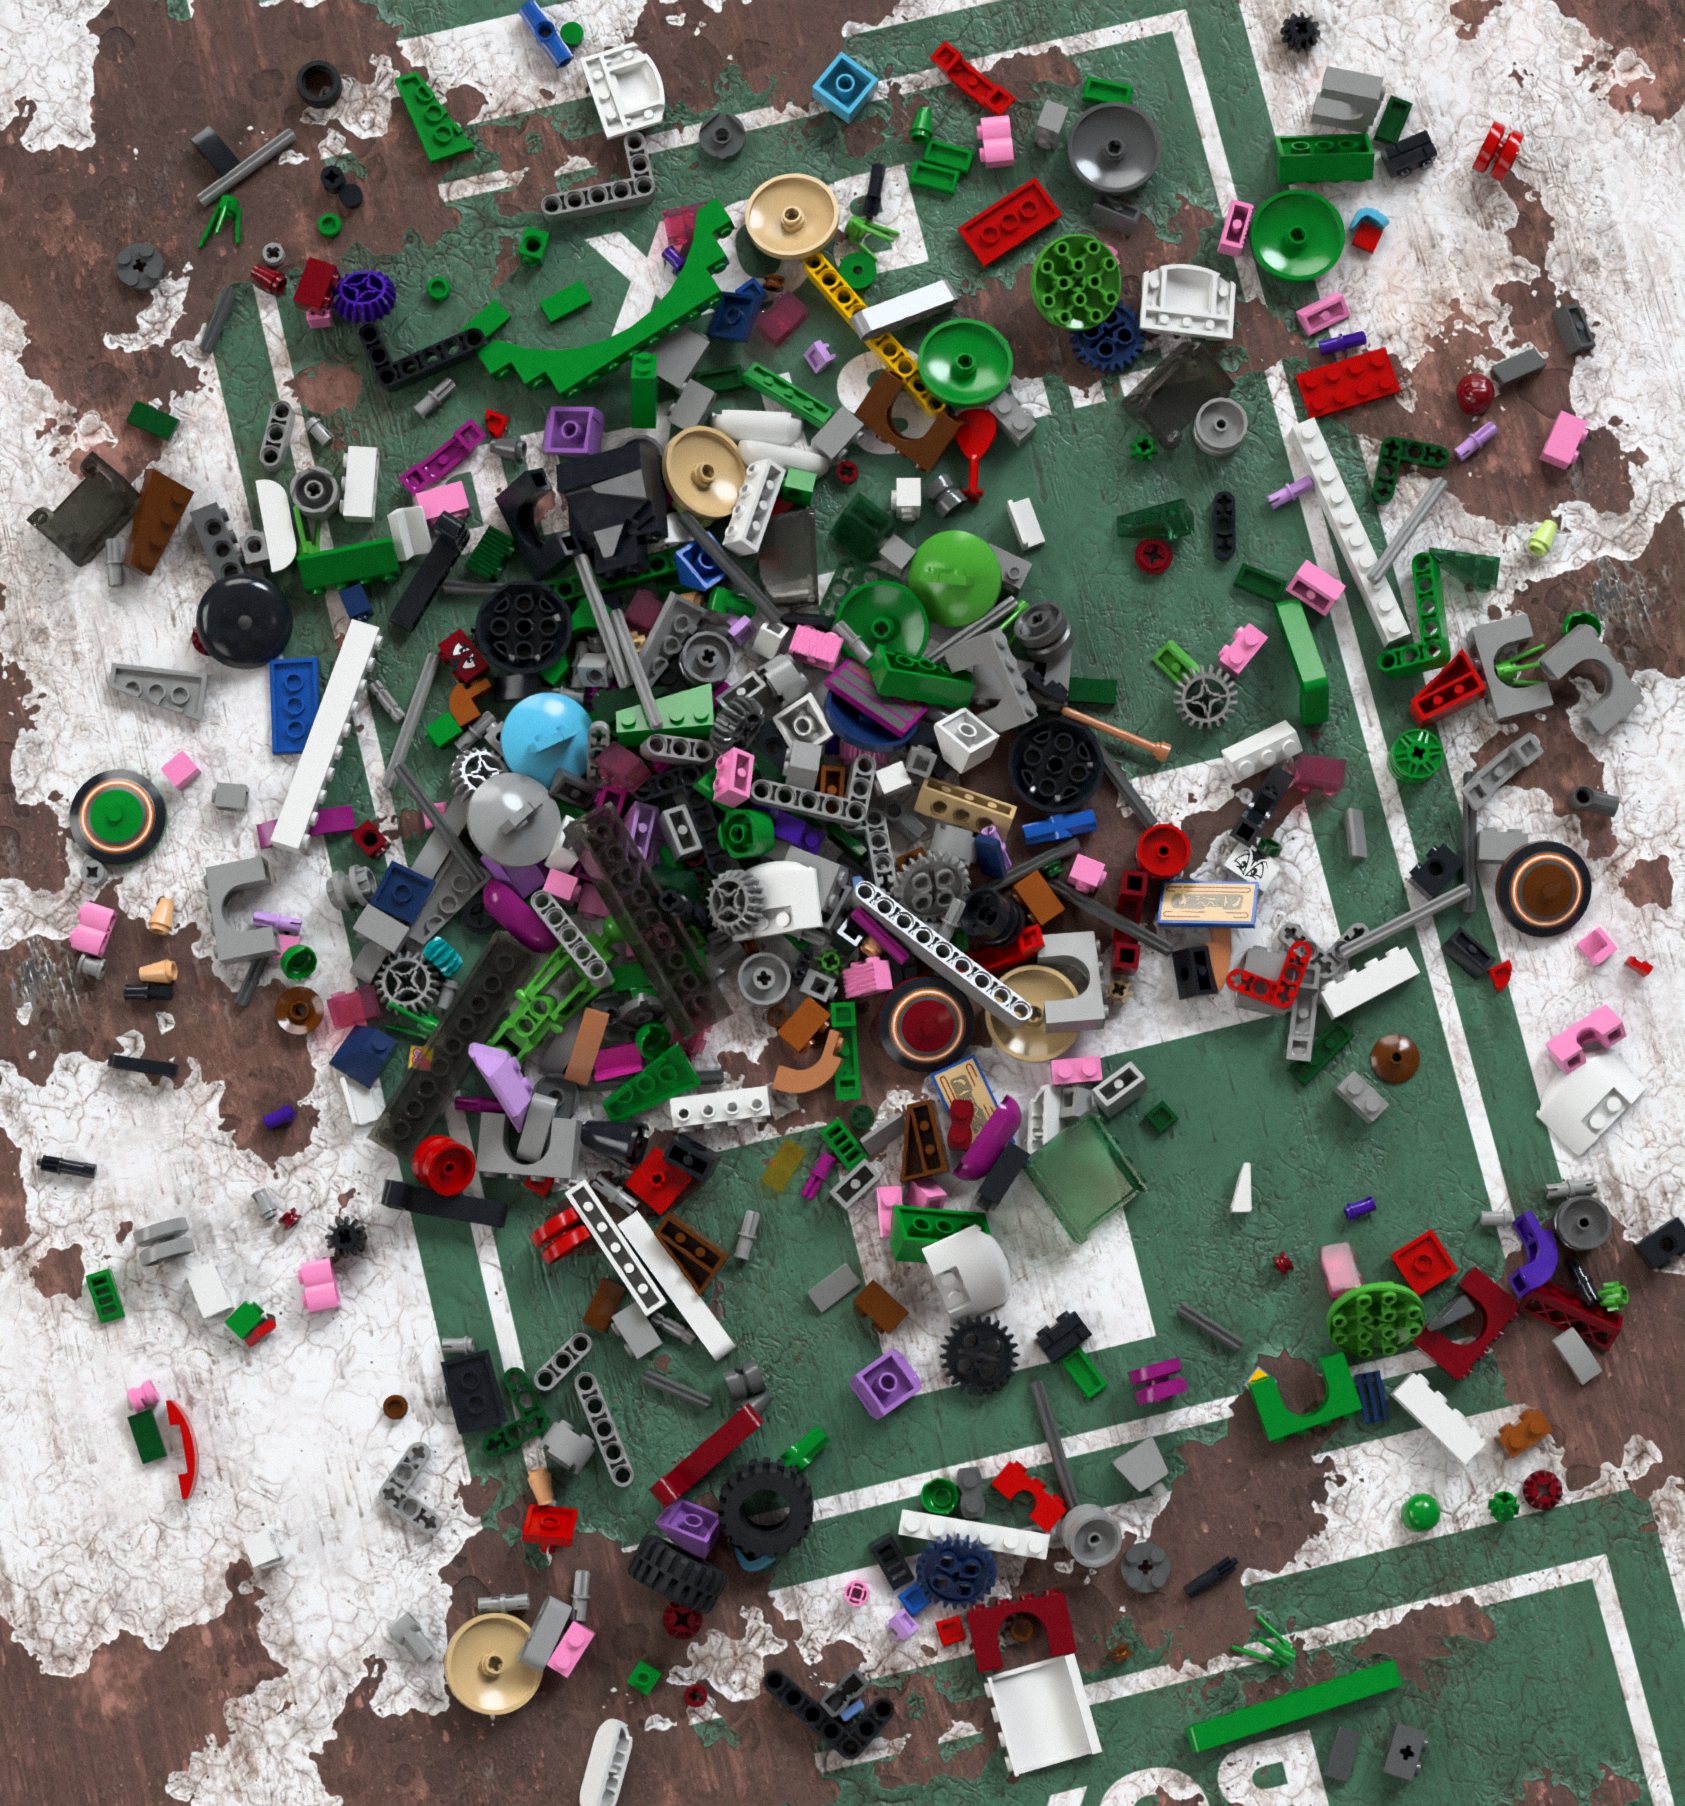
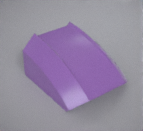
M552 406L545 423L542 443L544 453L577 458L601 453L602 435L605 426L603 413L595 407Z
M484 855L480 858V863L493 879L504 883L520 899L526 898L544 884L549 874V869L544 865L543 861L526 868H508L494 863Z
M894 1348L849 1379L852 1391L855 1392L869 1415L877 1420L922 1389L920 1379L903 1354Z
M678 1498L667 1508H664L654 1522L672 1542L704 1561L711 1549L716 1545L722 1528V1524L719 1523L718 1513Z

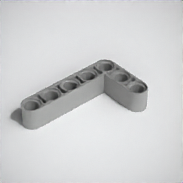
M636 131L628 133L624 139L631 178L545 196L541 202L544 218L548 222L556 223L652 202L656 196L644 136ZM634 142L641 144L637 149L629 147ZM638 164L646 166V168L642 171H636L634 169V167ZM647 186L650 188V191L648 193H641L639 189ZM620 191L628 193L624 198H618L616 194ZM603 196L604 200L596 203L593 201V198ZM578 200L581 202L579 207L573 208L570 206L572 201ZM551 205L558 207L555 212L547 211V208Z
M862 754L852 762L844 798L760 779L751 785L749 800L753 804L855 826L862 822L867 815L876 761L871 755ZM859 761H863L868 765V772H862L859 769ZM854 785H860L863 788L864 794L862 796L854 792ZM755 787H762L765 790V797H757L754 792ZM779 792H784L788 795V803H782L779 800ZM803 797H807L812 801V808H805L802 805ZM826 803H832L835 806V814H830L826 811ZM850 808H855L859 812L858 819L850 817Z

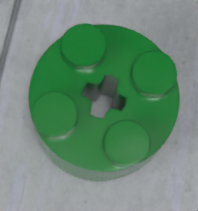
M734 809L727 812L724 821L720 822L718 827L719 843L722 849L726 850L732 858L761 857L775 846L772 816L768 812L760 809Z

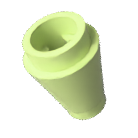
M1545 520L1528 540V550L1537 556H1544L1550 552L1557 524L1551 520Z

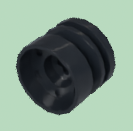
M989 888L978 889L968 896L965 901V909L960 918L962 929L968 935L996 949L1008 948L1018 940L1025 926V914L1019 904Z

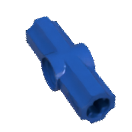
M535 0L523 4L518 10V14L536 38L537 44L543 48L557 69L567 66L574 59V56L556 32L554 24L547 19ZM543 32L551 33L547 38L540 36Z
M1092 809L1067 815V813L1057 814L1046 818L1044 821L1022 825L1026 847L1049 841H1065L1074 835L1097 830L1096 819Z

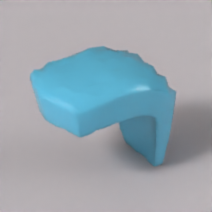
M1365 207L1357 211L1348 230L1352 231L1362 220L1370 221L1379 229H1384L1390 222L1378 210Z
M737 1546L734 1547L740 1566L749 1572L764 1569L776 1560V1558H768V1554H765L757 1560L748 1561L740 1552V1549Z

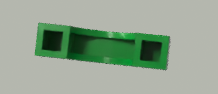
M586 596L581 597L576 604V611L571 616L573 625L571 640L582 632L599 631ZM605 604L609 615L612 609ZM566 652L553 666L536 673L541 674V678L554 688H559L572 671L567 662Z

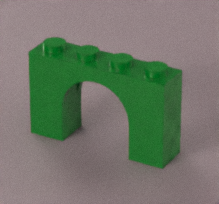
M1338 1350L1316 1358L1325 1384V1395L1319 1407L1307 1414H1295L1286 1409L1272 1375L1269 1374L1247 1382L1265 1438L1268 1441L1273 1440L1274 1443L1282 1442L1288 1439L1287 1435L1295 1432L1297 1435L1305 1434L1311 1431L1310 1427L1320 1424V1427H1324L1334 1423L1335 1418L1343 1416V1419L1357 1415L1358 1410L1363 1409L1342 1351Z

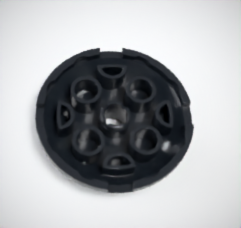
M238 573L216 581L205 592L197 608L196 628L203 647L215 660L235 669H254L268 664L270 660L276 659L286 648L292 634L293 615L288 599L274 583L259 575ZM243 615L249 616L252 620L251 625L245 629L238 625V619Z
M532 580L512 581L496 588V591L483 601L476 618L477 641L486 658L498 668L518 675L539 673L557 663L569 647L573 630L571 613L564 599L551 587ZM522 625L531 627V630L525 635L518 631Z
M1050 717L1028 725L1017 735L1008 754L1007 769L1012 787L1024 802L1044 812L1062 813L1082 806L1095 794L1103 777L1104 758L1096 738L1087 728L1067 718ZM1057 761L1061 764L1062 769L1052 772L1049 768V763Z

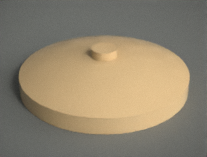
M798 173L780 175L763 183L751 195L745 210V224L753 244L763 253L782 260L803 259L821 251L835 236L840 219L837 199L832 190L821 180Z
M693 426L684 429L669 441L662 457V474L670 495L681 508L701 519L717 520L732 514L748 468L740 456L738 446L728 436L714 428Z
M1041 965L1018 967L999 979L1000 982L1031 1005L1032 1015L1022 1028L1012 1029L985 1009L986 1026L994 1043L1008 1056L1029 1063L1049 1061L1063 1054L1076 1040L1080 1031L1045 1034L1043 1005L1044 1001L1078 997L1079 994L1070 980L1060 972ZM995 997L998 1002L1003 1003L1001 998ZM1014 1011L1016 1016L1023 1018L1019 1012Z
M489 1613L468 1620L454 1633L446 1649L444 1671L451 1692L461 1704L480 1714L501 1715L519 1709L532 1698L540 1685L543 1671L538 1672L518 1662L519 1653L531 1628L514 1616L503 1613Z

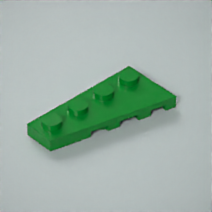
M417 71L395 78V85L430 165L474 150V145L470 140H467L462 133V129L457 123H454L448 115V111L438 102L435 94Z
M677 1041L642 1071L638 1072L603 1100L602 1106L611 1121L621 1122L701 1085V1080L681 1044Z

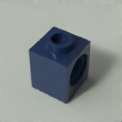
M361 583L338 592L350 620L366 622L374 614Z

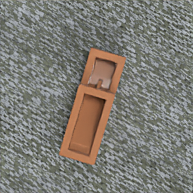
M1208 928L1212 942L1204 944V946L1209 948L1216 993L1223 989L1228 975L1231 959L1230 928Z
M586 1007L564 1079L588 1085L610 1014Z

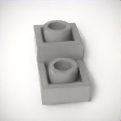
M1573 1327L1552 1340L1562 1359L1568 1363L1576 1379L1582 1385L1602 1372L1596 1359Z

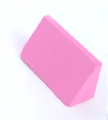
M1338 292L1296 311V315L1307 336L1350 316L1344 297Z

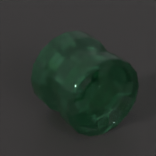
M867 1105L856 1106L853 1108L850 1116L853 1127L862 1131L869 1129L873 1125L875 1118L873 1110Z

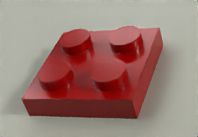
M1432 1229L1389 1255L1410 1289L1418 1296L1458 1271Z

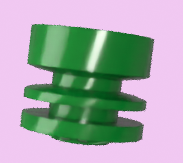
M1412 729L1404 732L1388 751L1387 766L1389 772L1395 780L1402 784L1411 786L1423 784L1433 776L1442 763L1443 749L1441 742L1434 734L1427 730ZM1415 751V753L1420 752L1422 756L1420 758H1413L1412 754Z

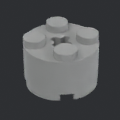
M311 466L298 472L293 477L290 484L291 498L303 516L313 520L329 519L340 506L341 490L336 479L327 469ZM317 490L320 491V494L312 496V493H316Z
M789 653L785 655L779 654L755 670V673L758 676L761 675L763 681L768 686L772 697L771 702L774 705L779 703L778 709L780 710L806 695V686L809 685L803 673L799 674L794 667L795 661Z
M936 823L929 849L930 852L935 855L937 850H940L942 855H944L948 851L951 857L956 855L959 861H962L967 868H970L971 863L976 864L978 854L974 841L975 837H972L973 832L946 825L945 829H940L941 824Z
M561 1420L560 1423L554 1422L538 1445V1448L542 1450L545 1447L548 1450L546 1453L548 1457L568 1470L571 1466L576 1468L574 1473L579 1475L595 1451V1448L592 1446L595 1441L583 1433L581 1436L572 1431L574 1427L564 1420Z

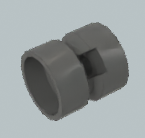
M943 474L936 478L923 490V494L928 501L936 503L935 510L942 519L953 515L967 502L959 489H954L955 483L948 474Z
M755 1359L744 1363L742 1369L734 1367L723 1372L734 1401L747 1397L750 1391L755 1394L767 1389Z

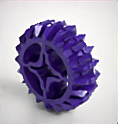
M363 268L361 272L354 270L351 275L345 273V277L340 278L338 287L336 289L333 288V307L339 314V317L345 318L346 322L352 320L354 324L363 322L365 325L367 321L374 323L375 319L383 320V316L390 315V310L394 309L396 302L395 286L389 279V276L383 275L382 271L375 273L374 269L365 271Z

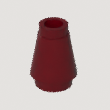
M258 264L251 271V277L271 294L275 293L278 295L282 293L287 285V278L281 272Z

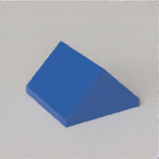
M707 531L708 534L717 542V540L712 536V534L709 531ZM696 540L674 554L681 585L705 592L728 576Z

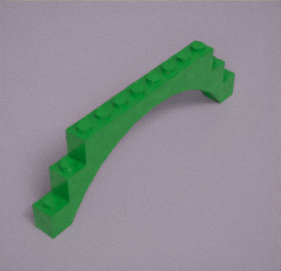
M717 198L697 210L693 242L682 271L669 292L654 309L630 328L604 341L580 348L554 351L524 348L496 339L477 351L479 357L496 382L507 379L514 370H517L530 392L534 389L542 388L546 381L551 379L564 401L576 398L586 387L596 385L602 377L608 373L612 374L618 371L625 362L632 361L633 354H639L647 348L657 346L661 339L667 335L677 333L681 326L688 322L696 321L703 312L720 305L721 301L725 298L712 275L723 272L727 265L730 264L717 240L728 237L732 230L735 229L731 218Z

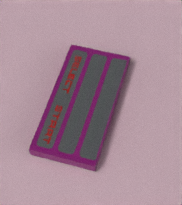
M852 656L846 659L827 677L823 684L901 739L928 711V708L917 700L908 701L900 697H885L878 694L869 668Z

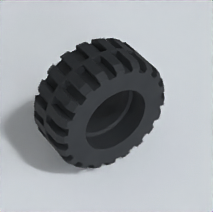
M763 1457V1462H757L755 1458L749 1460L747 1466L742 1463L736 1467L735 1473L731 1472L728 1475L726 1483L722 1486L718 1505L719 1523L722 1524L721 1530L724 1536L730 1537L729 1543L734 1547L740 1545V1552L746 1555L749 1551L754 1552V1557L761 1558L762 1554H768V1558H776V1553L778 1552L785 1555L790 1552L791 1546L797 1548L801 1544L802 1537L806 1538L809 1533V1526L812 1525L814 1500L812 1499L813 1492L811 1486L807 1485V1479L803 1474H797L798 1468L792 1464L789 1468L786 1467L785 1461L778 1459L776 1463L770 1462L771 1457ZM758 1490H772L781 1494L787 1500L790 1508L789 1514L783 1521L777 1524L760 1525L751 1521L743 1512L742 1505L744 1499L749 1494Z
M647 1534L642 1538L628 1565V1574L638 1582L662 1596L702 1614H708L713 1610L727 1583L726 1573L713 1564L688 1553L667 1540L651 1534Z

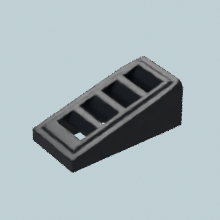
M886 1533L868 1544L893 1591L915 1579L890 1533ZM888 1544L891 1545L890 1547L878 1553L879 1549L885 1547ZM895 1552V1556L883 1562L882 1559ZM900 1561V1565L888 1571V1567ZM905 1570V1574L893 1580L892 1576Z

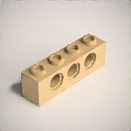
M931 776L929 778L925 777L914 807V811L920 812L924 816H931L943 820L947 824H954L966 828L968 831L980 834L987 826L991 831L990 825H994L1003 842L1007 838L1017 809L1014 805Z

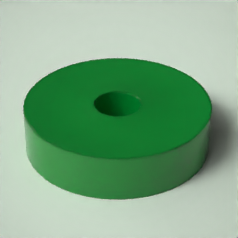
M850 253L842 259L839 265L840 276L853 291L868 289L876 279V264L865 253ZM855 269H860L862 273L856 275L853 271Z

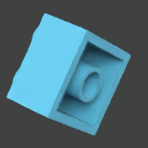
M841 51L812 86V97L846 123L850 124L878 90V78Z

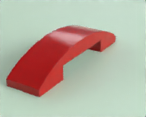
M944 41L930 56V60L952 83L993 114L1002 116L1016 101V98L999 84L997 86L966 62L963 59V55L947 41Z
M1039 924L1023 929L1018 940L1008 948L996 949L988 947L975 953L970 948L968 952L962 953L987 972L994 973L1033 956L1045 947L1041 927ZM956 967L957 971L964 973L961 968Z
M175 1400L166 1401L169 1424L170 1426L180 1425L188 1473L178 1475L182 1499H190L195 1491L199 1473L198 1445L187 1415Z

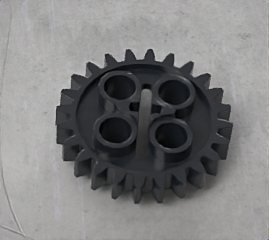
M980 1315L976 1316L975 1322L968 1316L966 1318L967 1324L965 1325L961 1321H957L959 1326L957 1330L950 1327V1331L953 1333L952 1336H943L948 1341V1344H940V1347L946 1350V1353L939 1355L940 1358L946 1359V1362L942 1363L940 1367L949 1369L944 1376H953L951 1380L952 1385L960 1382L959 1390L961 1392L965 1387H968L969 1395H972L974 1389H977L979 1396H982L983 1389H986L988 1394H992L993 1386L1000 1391L1001 1381L1009 1384L1006 1378L1007 1374L1015 1375L1010 1370L1011 1366L1016 1367L1019 1365L1013 1361V1358L1020 1356V1354L1012 1350L1018 1346V1343H1010L1014 1334H1005L1008 1329L1006 1325L999 1329V1320L990 1324L991 1318L989 1316L985 1318L984 1322H982ZM968 1334L976 1336V1343L972 1347H966L964 1344V1338ZM992 1340H998L1000 1343V1349L995 1353H990L988 1350V1344ZM961 1348L976 1353L982 1349L981 1352L983 1354L998 1357L1000 1362L980 1358L979 1362H977V1358L959 1353L958 1349ZM962 1358H968L971 1363L970 1368L966 1371H960L958 1363ZM986 1364L994 1366V1373L989 1377H985L982 1374V1368Z

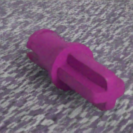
M479 1095V1098L460 1096L455 1098L456 1110L478 1111V1114H481V1112L503 1114V1107L497 1098L482 1097V1095Z
M822 1152L813 1171L810 1170L809 1174L811 1176L801 1192L804 1198L808 1200L814 1199L822 1183L827 1181L828 1172L836 1161L834 1157Z

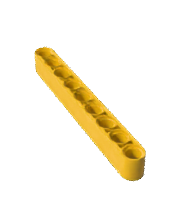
M820 252L804 258L803 268L806 276L855 331L850 318L857 312L868 308L866 304ZM811 261H817L820 263V266L817 268H810L808 266V263ZM831 278L835 283L832 286H827L823 281ZM841 296H848L850 301L843 304L838 299ZM890 332L881 335L877 339L863 341L886 368L890 367L908 380L904 389L927 416L936 419L941 411L946 410V404L935 399L927 390L923 392L915 390L914 386L916 384H922L918 374L917 363ZM891 348L896 351V354L886 356L884 351ZM908 366L912 371L908 374H902L899 368ZM937 401L941 403L942 407L935 410L929 404Z

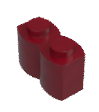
M954 1099L951 1103L949 1110L951 1126L947 1136L949 1150L967 1152L971 1145L972 1129L970 1124L974 1116V1106L971 1100Z

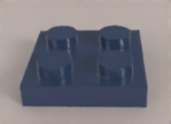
M722 291L725 299L717 306L707 335L713 339L748 343L763 299L758 295Z
M392 860L370 904L415 926L436 882Z

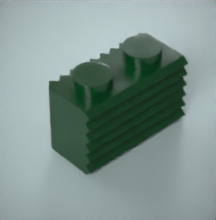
M489 525L465 563L466 569L487 582H493L494 579L498 580L504 571V567H502L506 559L511 560L517 550L514 547L516 545L515 540Z

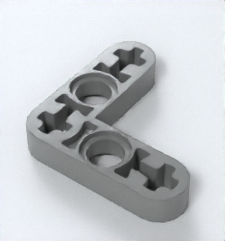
M595 721L590 725L587 748V782L590 785L603 789L605 784L620 790L633 791V785L635 784L632 782L633 775H636L637 782L643 779L644 776L650 777L657 774L655 770L649 767L610 765V727L604 721ZM597 729H600L602 732L601 742H597ZM601 750L605 753V757L603 759H596L593 757L592 752ZM596 767H601V780L596 779ZM619 773H624L629 777V780L619 782L615 776ZM642 787L638 791L648 792L651 790L648 787Z
M1295 923L1283 925L1279 930L1278 936L1281 943L1289 949L1295 941L1292 938L1287 940L1284 937L1286 935L1284 930L1290 931L1293 929L1295 931L1294 937L1297 940L1302 937L1306 943L1312 946L1314 955L1310 957L1308 964L1320 954L1322 957L1319 961L1323 965L1326 963L1330 965L1328 968L1329 974L1327 972L1320 973V979L1326 980L1331 978L1351 958H1339L1335 954L1336 946L1348 943L1355 934L1353 929L1356 931L1363 930L1364 933L1362 935L1370 931L1365 924L1355 923L1326 952ZM1300 946L1298 949H1294V952L1297 953L1296 957L1298 959L1302 957V946Z
M415 1442L408 1448L381 1486L379 1499L384 1505L422 1532L434 1534L441 1529V1516L407 1492L431 1456L430 1447L426 1443ZM423 1447L425 1457H419L416 1460L415 1464L419 1465L416 1470L412 1464L405 1462L407 1457L409 1460L414 1458V1448L419 1449ZM403 1466L409 1467L412 1472L411 1478L407 1481H403L398 1477V1471ZM394 1488V1494L399 1498L402 1497V1494L406 1496L401 1501L399 1508L394 1506L398 1503L396 1500L391 1498L387 1501L385 1499L387 1496L384 1493L385 1489L391 1490ZM408 1501L415 1502L417 1505V1512L412 1516L406 1515L404 1512V1505ZM422 1508L426 1510L423 1514L425 1517L432 1518L434 1516L436 1518L434 1521L437 1525L436 1528L430 1527L427 1529V1523L422 1519H419V1523L415 1521L421 1514Z

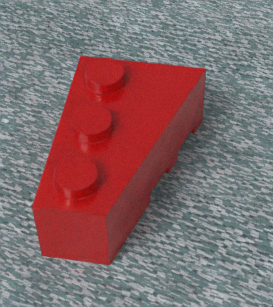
M1463 649L1411 700L1409 712L1419 729H1425L1484 698L1486 687Z

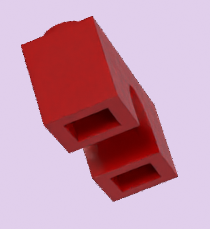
M1017 1460L1014 1464L1008 1461L990 1484L1008 1500L1018 1491L1027 1490L1031 1492L1035 1498V1507L1028 1517L1048 1533L1067 1511L1063 1507L1066 1502L1055 1493L1050 1496L1044 1490L1047 1486L1037 1477L1033 1480L1025 1474L1027 1469Z

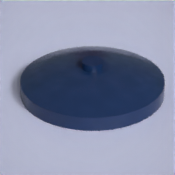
M828 690L823 708L829 726L841 739L859 749L875 753L897 751L911 742L918 728L919 722L901 739L831 690Z

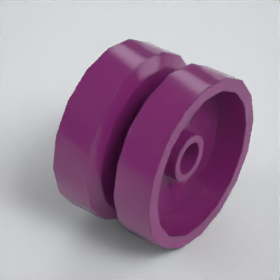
M1179 1357L1127 1372L1130 1384L1147 1383V1387L1136 1390L1134 1393L1137 1406L1174 1398V1395L1189 1390L1186 1378L1169 1379V1375L1178 1373L1183 1369Z

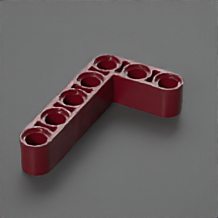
M749 1403L746 1404L679 1465L656 1482L649 1491L664 1508H667L765 1421Z

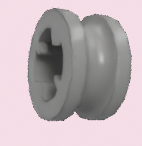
M272 242L264 247L262 254L268 265L279 266L284 262L285 252L280 244ZM278 250L277 253H278L279 257H278V258L272 257V258L270 259L269 257H271V256H270L269 252H270V251L276 252V251Z
M442 1385L440 1389L433 1387L436 1409L440 1408L441 1405L449 1407L446 1386Z

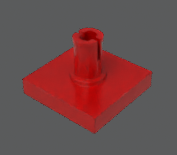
M655 1147L624 1184L662 1216L693 1178L686 1172L662 1160L664 1153Z
M529 1504L522 1532V1542L541 1544L540 1550L543 1553L547 1552L549 1545V1554L556 1552V1546L572 1547L578 1509Z

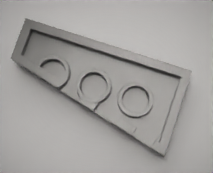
M670 592L639 654V659L650 688L669 665L668 660L672 655L678 654L683 647L681 644L686 637L696 631L698 628L696 625L702 617L706 618L710 613L709 610L673 592Z
M112 663L109 687L202 722L209 675L206 673Z
M451 852L434 880L436 884L415 926L409 923L407 925L412 931L409 937L424 946L492 878L489 872L479 866L486 878L478 884L474 883L456 856Z

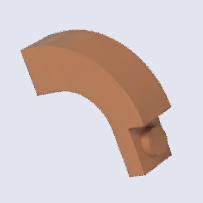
M830 1029L823 1054L814 1066L805 1070H795L779 1065L772 1089L792 1094H804L816 1091L827 1085L838 1074L845 1060L836 1057V1053L841 1052L844 1044V1038H841L842 1033Z

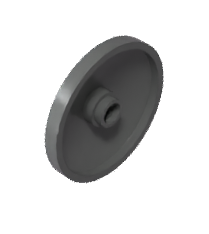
M1106 102L1085 111L1074 123L1067 144L1068 161L1075 176L1088 188L1105 195H1124L1144 186L1155 174L1162 153L1160 133L1153 120L1141 109L1123 102Z

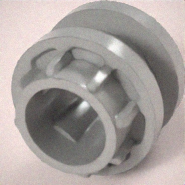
M358 864L350 866L349 874L347 875L342 870L333 872L332 878L326 882V890L331 904L337 910L343 909L345 912L354 910L355 902L357 901L362 906L370 904L378 888L372 871L366 866L361 868Z

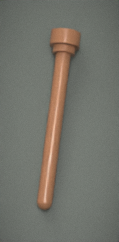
M1063 707L1061 709L1063 716L1148 750L1159 761L1165 762L1170 752L1171 744L1164 741L1153 743L1071 708Z

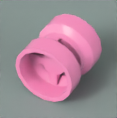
M150 1379L143 1382L138 1388L133 1387L127 1390L128 1398L137 1413L144 1410L148 1404L154 1405L160 1402L159 1394Z
M854 1580L846 1585L844 1596L849 1604L860 1606L867 1601L869 1590L864 1582Z

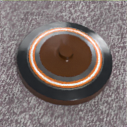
M1548 840L1533 841L1517 848L1502 864L1495 885L1497 905L1504 919L1516 930L1533 937L1556 936L1572 928L1584 915L1591 898V877L1583 859L1570 847Z

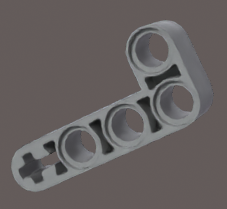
M868 808L866 818L858 825H855L854 828H848L843 824L838 826L854 839L864 838L871 883L893 899L895 897L892 893V889L895 888L893 881L897 880L886 817L881 809ZM849 810L851 818H859L857 810ZM875 819L879 822V824L872 825L868 822V820ZM879 841L883 844V847L877 848L872 845V842ZM884 864L887 869L879 870L876 865ZM884 880H886V882H885L886 890L889 891V892H885V889L882 888Z

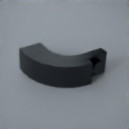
M1274 764L1229 835L1250 848L1295 777Z

